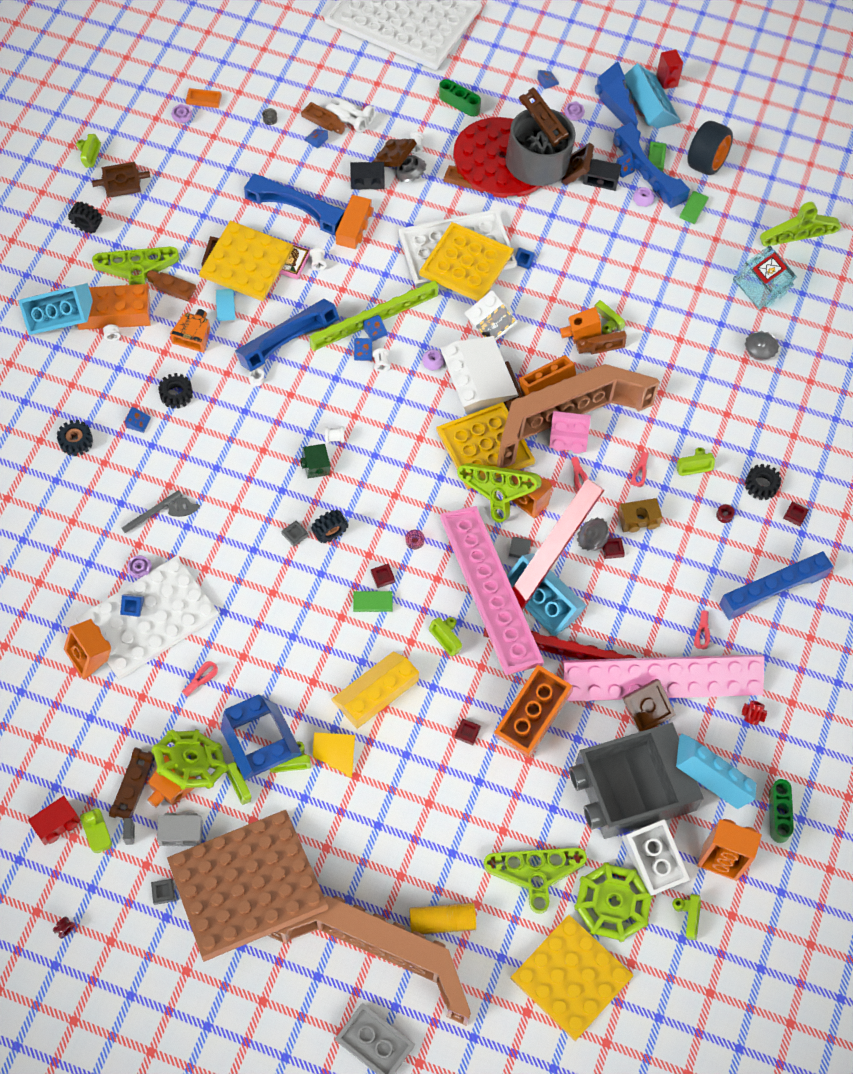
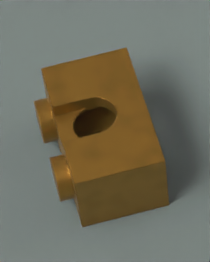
M657 498L621 503L618 509L623 532L629 531L633 533L643 527H647L649 530L660 527L663 518Z

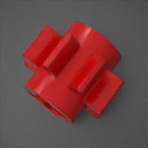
M751 700L749 705L744 703L741 715L745 716L744 721L747 723L758 725L760 721L765 722L768 713L767 710H764V704Z

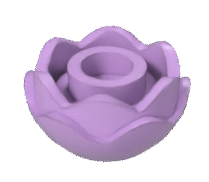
M574 101L567 104L564 108V113L568 119L576 121L584 116L585 110L583 105Z
M178 104L173 108L171 115L176 122L186 123L192 117V110H190L188 105Z
M641 187L634 192L633 200L638 206L647 207L653 203L654 194L651 189Z
M435 349L428 350L422 357L424 367L431 371L440 369L445 362L442 353Z
M142 555L134 556L128 561L127 571L132 577L141 578L144 575H148L151 571V561Z

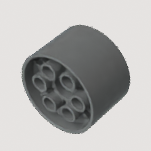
M553 109L551 111L569 134V137L561 140L556 147L550 143L549 138L528 110L519 113L511 124L505 161L511 174L524 183L535 186L551 185L561 180L567 173L575 142V128L565 115ZM557 130L553 132L555 136L559 134Z

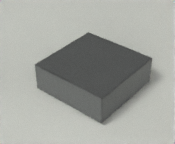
M297 520L281 531L282 535L293 547L309 536L308 532Z
M512 537L509 556L521 558L522 555L529 554L531 540Z
M124 818L123 840L126 845H133L135 824L131 818Z
M173 879L151 882L154 905L176 901Z

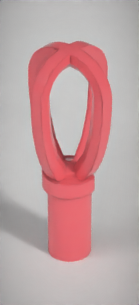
M647 452L641 453L640 460L633 472L631 480L633 486L642 487L644 485L647 472L646 463L649 456ZM641 469L642 480L640 482H637L635 478L638 471Z
M573 457L571 461L575 474L574 483L576 490L579 491V488L582 486L579 482L578 474L582 477L583 482L586 481L588 476L583 471L578 457Z
M706 610L701 611L699 628L694 640V646L702 650L707 649L710 643V630L708 628L709 612ZM702 629H704L705 633L704 645H701L699 640Z
M212 661L205 662L191 680L192 682L182 690V693L188 697L197 687L210 681L218 672L217 665ZM213 666V669L205 677L199 680L201 675L209 667Z

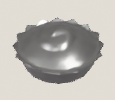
M408 156L401 166H397V179H400L401 182L419 179L420 175H423L426 170L427 164L417 156Z
M762 330L759 332L754 331V333L749 334L745 342L749 355L756 360L770 359L779 352L778 340L775 339L774 335H770L769 332H763Z
M598 517L595 519L591 518L585 522L584 526L580 527V531L577 533L578 546L587 551L602 548L609 538L607 522L603 518L600 519Z

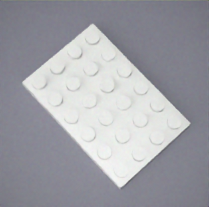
M495 209L398 229V235L415 287H421L425 283L432 282L420 276L419 271L451 222L511 247L498 210ZM514 253L503 270L517 266Z
M175 556L149 572L148 575H144L78 616L76 620L78 623L92 619L94 624L99 626L102 636L111 645V652L106 663L117 679L121 680L218 618L220 614L179 558ZM123 594L144 596L140 617L120 615Z

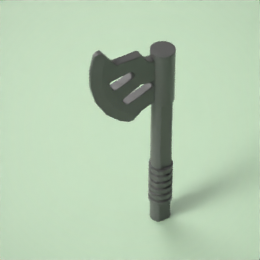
M178 490L156 506L130 521V523H127L121 529L124 533H127L167 506L169 508V515L183 517L197 511L200 505L191 504L187 498H182V494ZM173 502H176V504H178L179 510L175 509ZM183 504H186L187 510L184 509Z

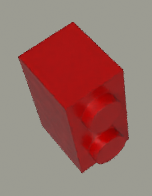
M677 49L661 52L656 77L664 90L678 87L684 63Z
M64 795L28 819V822L44 845L54 843L61 834L73 830L81 821Z

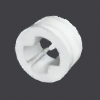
M111 324L103 328L105 340L116 341L120 338L117 325Z
M257 368L252 372H248V379L251 385L260 386L264 383L265 377L262 369Z

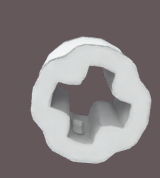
M414 131L409 134V139H415L417 145L411 153L420 154L423 151L422 141L424 140V135L419 131Z
M321 247L311 249L309 252L310 257H312L311 268L315 271L324 270L327 267V263L324 260L325 250Z
M385 348L374 350L372 355L375 358V371H388L390 369V363L387 359L389 355L388 350Z
M344 426L331 429L325 427V443L331 441H341V443H344Z

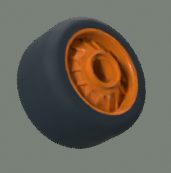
M715 121L703 123L691 142L687 156L688 165L692 169L706 175L717 173L724 164L733 141L732 130Z

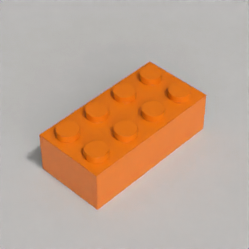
M148 284L89 287L93 299L87 322L77 324L79 330L102 329L111 324L117 325L119 328L151 326Z
M537 665L494 731L495 737L530 759L573 692V685L542 666Z
M719 819L703 844L697 867L738 881L754 861L762 834L757 833L754 828L738 826L732 820Z

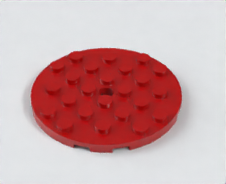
M492 117L476 121L461 131L454 144L453 159L457 173L461 174L463 180L472 184V188L481 193L484 191L491 193L493 197L507 198V196L514 195L521 197L541 187L518 180L508 170L505 158L499 157V155L506 156L511 124L514 120L512 118Z

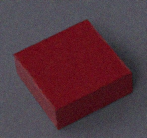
M792 501L783 519L800 527L809 509Z
M621 537L608 539L607 543L603 546L605 559L625 556Z
M389 563L370 569L377 588L395 583V577Z
M462 718L454 738L473 746L481 726Z

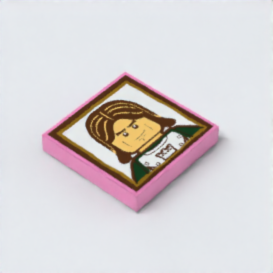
M293 244V250L279 274L298 280L310 257V249Z

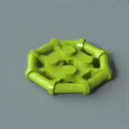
M171 729L167 731L166 735L157 744L152 746L151 752L154 754L157 765L156 772L159 776L163 775L179 785L180 789L183 790L185 788L197 787L210 789L214 787V783L221 775L228 771L222 752L223 746L219 742L216 743L200 733L198 729H195V731H174ZM170 742L174 744V746L168 747L167 745ZM163 755L169 757L168 762L165 763ZM187 756H191L194 760L188 759ZM209 768L215 769L211 775L207 771ZM191 776H200V777H201V779H188V778L191 777Z
M604 862L601 867L588 875L581 876L579 879L580 887L577 902L574 908L591 931L590 934L624 942L626 938L643 927L647 928L653 895L650 896L636 869L631 870ZM605 874V882L598 885L593 882ZM612 874L624 876L627 878L625 881L612 878ZM631 881L634 883L640 894L636 895L634 892H632L629 885ZM588 888L594 891L592 901H586ZM613 896H616V899L620 902V905L616 904L615 907L611 906V903L608 902V899H612ZM636 901H642L640 914L635 912ZM593 908L595 915L599 917L596 923L587 909ZM632 918L635 923L623 929L622 923L627 919ZM603 921L616 924V930L604 928L601 925Z

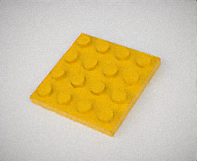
M230 220L201 268L199 277L264 302L290 256L293 244Z
M451 222L420 269L419 275L479 301L489 293L513 255L514 249Z
M504 402L436 427V431L456 469L465 463L497 466L500 443L509 413ZM524 439L519 441L515 463L505 468L520 470L535 464V458ZM480 470L481 478L486 479L485 472ZM499 473L495 475L496 479L502 477ZM464 482L467 490L472 488Z
M568 914L510 979L576 1041L634 975Z

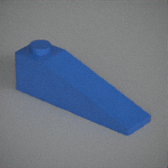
M616 62L598 77L595 93L599 95L602 103L623 125L632 122L637 128L638 120L632 103L629 104V89H625L623 83L625 76L619 62Z

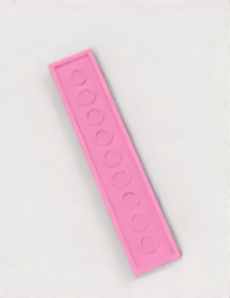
M477 506L440 514V520L504 674L509 675L536 668L537 665L543 666L544 660Z
M757 654L563 660V680L573 685V692L567 701L623 700V696L655 679L660 680L668 698L763 695L764 656Z

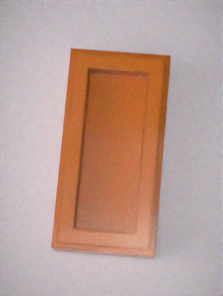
M189 88L186 104L219 108L222 94L219 91Z

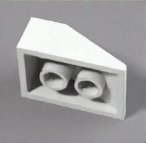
M665 819L621 836L629 857L650 896L690 880Z

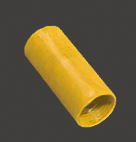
M473 902L409 908L411 933L416 931L426 935L451 933V930L452 932L476 930V912Z

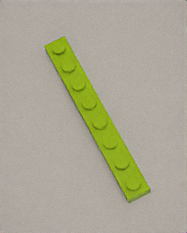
M437 282L425 283L417 289L409 290L399 297L396 296L385 303L378 304L374 308L364 310L356 316L348 317L338 324H333L322 331L313 333L309 336L311 349L316 351L363 330V322L376 315H379L383 321L437 297Z

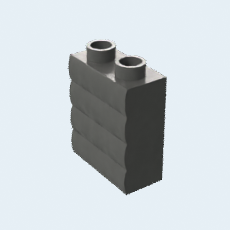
M673 722L579 750L575 762L576 765L569 767L571 781L576 791L586 790L591 803L583 807L587 824L591 830L600 828L604 839L643 828L665 819L666 821L697 811L704 798L697 781L676 767L679 737Z

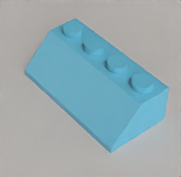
M637 63L624 75L625 85L632 92L631 96L638 103V109L644 114V120L649 126L652 125L659 129L681 122L653 72Z
M88 283L20 299L18 302L28 335L87 322L93 299Z
M534 553L522 555L508 573L507 577L512 588L535 556ZM550 570L525 608L553 636H557L578 618L587 605Z
M684 734L679 735L677 768L736 809L756 799V782L695 739Z

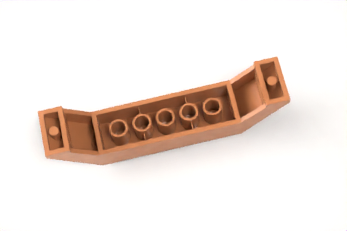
M604 364L584 373H579L569 379H564L554 385H549L537 392L534 391L522 398H516L511 402L496 467L505 468L515 463L520 440L551 428L553 411L585 414L609 403L636 408L639 412L653 406L660 381L654 377Z
M326 896L325 900L329 910L268 935L288 945L291 939L320 930L437 983L448 1010L446 1017L465 1026L469 1022L471 1012L449 949L445 948V944L436 940L433 942L425 939L426 936L416 931L413 933L408 932L399 923L394 922L390 924L379 914L374 913L372 916L366 913V910L359 905L354 904L352 907L346 904V901L341 897L334 896L332 898Z

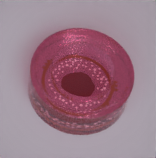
M410 530L406 534L405 542L410 549H420L424 545L425 537L421 531Z

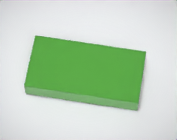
M650 141L648 159L663 172L667 144Z
M693 191L679 218L695 224L709 197Z
M353 591V612H393L392 591Z

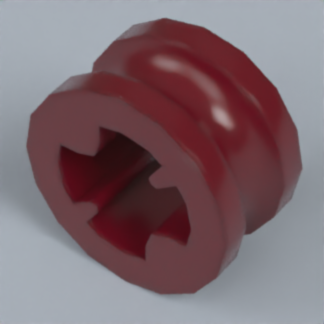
M723 504L718 508L716 517L722 523H729L734 517L735 510L731 505ZM725 511L728 512L726 516L722 515Z
M65 916L57 922L53 932L55 934L58 933V937L63 939L72 931L75 924L69 922V918Z

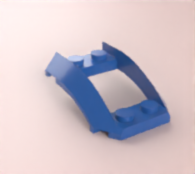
M258 694L224 710L221 732L241 771L244 781L302 755L279 707L262 695ZM270 713L283 739L245 755L233 729Z

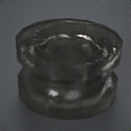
M268 108L262 112L263 122L266 125H274L277 122L276 110Z

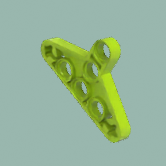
M810 201L800 207L796 217L763 232L760 235V240L763 246L768 247L824 236L839 231L841 224L836 217L817 214L818 209L815 203Z
M171 246L102 252L95 254L92 257V262L96 270L128 279L129 285L146 284L145 278H147L150 270L159 272L177 263L179 253L175 247ZM153 254L158 256L154 260L149 259V256ZM134 256L140 257L138 261L131 260ZM116 258H122V259H123V260H122L121 262H119V263L114 262V259H116ZM135 270L141 271L139 275L132 274Z
M465 463L457 469L459 479L490 500L491 517L498 523L510 517L511 500L535 491L542 484L540 476L533 472L474 463ZM480 470L485 472L486 479L481 478ZM496 473L502 476L501 482L496 479ZM512 475L518 478V484L512 481ZM497 491L502 493V500L497 497ZM497 509H501L503 511V518L498 515Z
M581 848L491 853L485 857L483 866L487 873L527 889L531 910L536 914H542L549 907L548 888L582 868L586 863L587 855ZM565 854H568L567 858H573L575 854H578V857H582L579 863L571 859L568 860L569 865H565ZM552 855H559L562 863L559 865L552 864L550 861ZM512 857H516L520 861V865L516 868H512L508 864V860ZM530 857H539L541 864L539 866H532L529 862ZM502 858H505L504 865L506 869L502 870L503 864H497L496 868L493 869L487 863H490L491 859H494L495 863H502ZM540 877L543 880V885L541 887L533 886L532 878ZM536 898L544 899L545 907L541 909L536 908L533 903Z

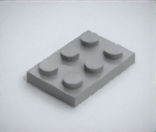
M364 1003L359 1006L335 1038L338 1044L376 1074H395L415 1047L412 1041Z

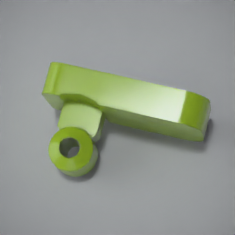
M88 134L87 140L81 139L76 142V146L82 151L80 155L81 162L86 168L94 167L101 147V142L96 134Z
M599 300L594 305L597 312L608 321L607 324L602 326V333L604 335L611 334L616 327L619 331L625 327L624 319L603 301Z
M698 447L695 449L694 456L680 458L677 461L676 469L680 476L712 471L715 465V458L712 453L705 454V449Z
M438 617L432 620L429 631L450 656H454L462 648L461 641L451 631L454 629L457 621L453 617H448L446 621H442Z
M300 741L296 742L302 755L269 769L270 772L278 773L310 769V755H305L304 744Z
M236 762L227 764L228 771L226 773L240 803L244 805L251 802L250 791Z
M96 808L83 813L80 819L91 850L94 853H101L110 849L112 841L100 809Z
M691 894V900L674 899L672 905L677 912H688L687 939L697 940L701 908L700 895Z

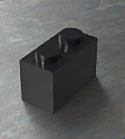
M591 159L590 170L584 175L583 184L616 191L622 165Z
M350 162L351 189H385L384 162Z

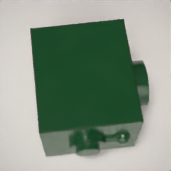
M325 444L303 447L300 463L302 469L306 471L307 479L329 475L331 465Z

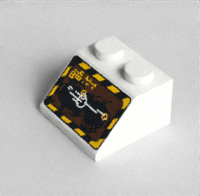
M492 290L464 313L483 337L494 336L495 341L518 323Z

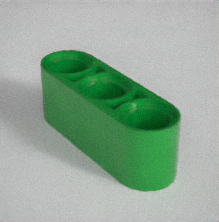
M444 79L440 81V100L471 117L479 115L481 106L479 95L452 80Z
M785 779L775 781L769 790L770 835L777 843L786 842L794 831L792 787ZM776 788H781L784 794H779ZM777 808H782L785 814H780ZM778 828H783L786 835L780 834Z

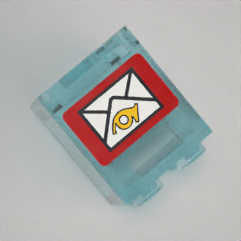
M769 245L745 262L733 277V283L738 285L754 305L761 310L763 307L769 308L777 298L781 299L785 296L787 291L794 286L793 281L797 276Z

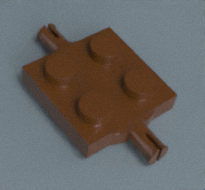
M129 162L101 167L102 179L91 181L93 188L103 186L106 190L107 198L141 192V179L151 177L149 171L139 172L136 168V163Z

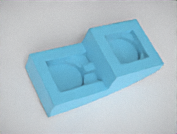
M216 290L217 321L235 320L234 290Z

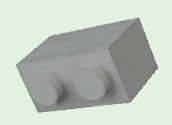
M192 812L185 815H177L176 813L158 815L157 842L159 846H196L202 843L203 820L201 815Z

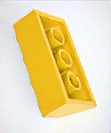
M393 651L331 700L354 727L358 729L419 681V671L406 657Z

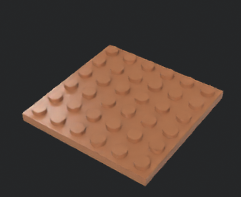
M286 809L167 857L203 962L329 910Z

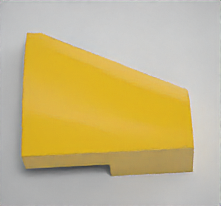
M314 732L313 758L327 763L329 767L334 770L336 768L346 774V777L352 778L355 735Z

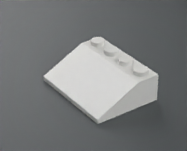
M494 336L456 341L440 348L467 415L519 396Z

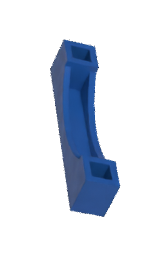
M630 122L616 129L613 138L615 146L624 155L632 153L635 169L642 174L644 180L648 181L653 190L660 195L663 202L670 208H673L687 201L690 189L681 178L675 179L668 176L649 161L639 143L641 132L635 125Z
M255 173L244 186L245 199L259 205L262 202H276L301 209L320 224V230L336 236V231L345 212L341 208L327 204L325 201H320L308 194H303Z
M322 299L236 349L235 352L241 366L252 372L265 364V360L274 351L290 340L321 327L326 328L338 321L340 318L336 307L332 302Z
M824 551L724 594L719 605L728 620L734 619L783 591L806 583L812 584L828 577L834 566Z

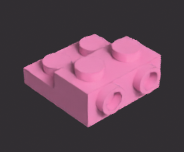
M553 411L549 448H553L555 451L572 450L576 454L586 452L591 415Z

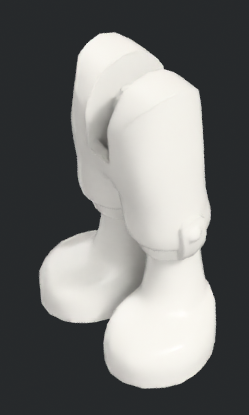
M335 96L331 103H328L325 107L326 110L336 114L341 122L352 124L354 129L360 133L366 130L367 124H371L375 115V107L371 105L366 106L362 111L355 104Z

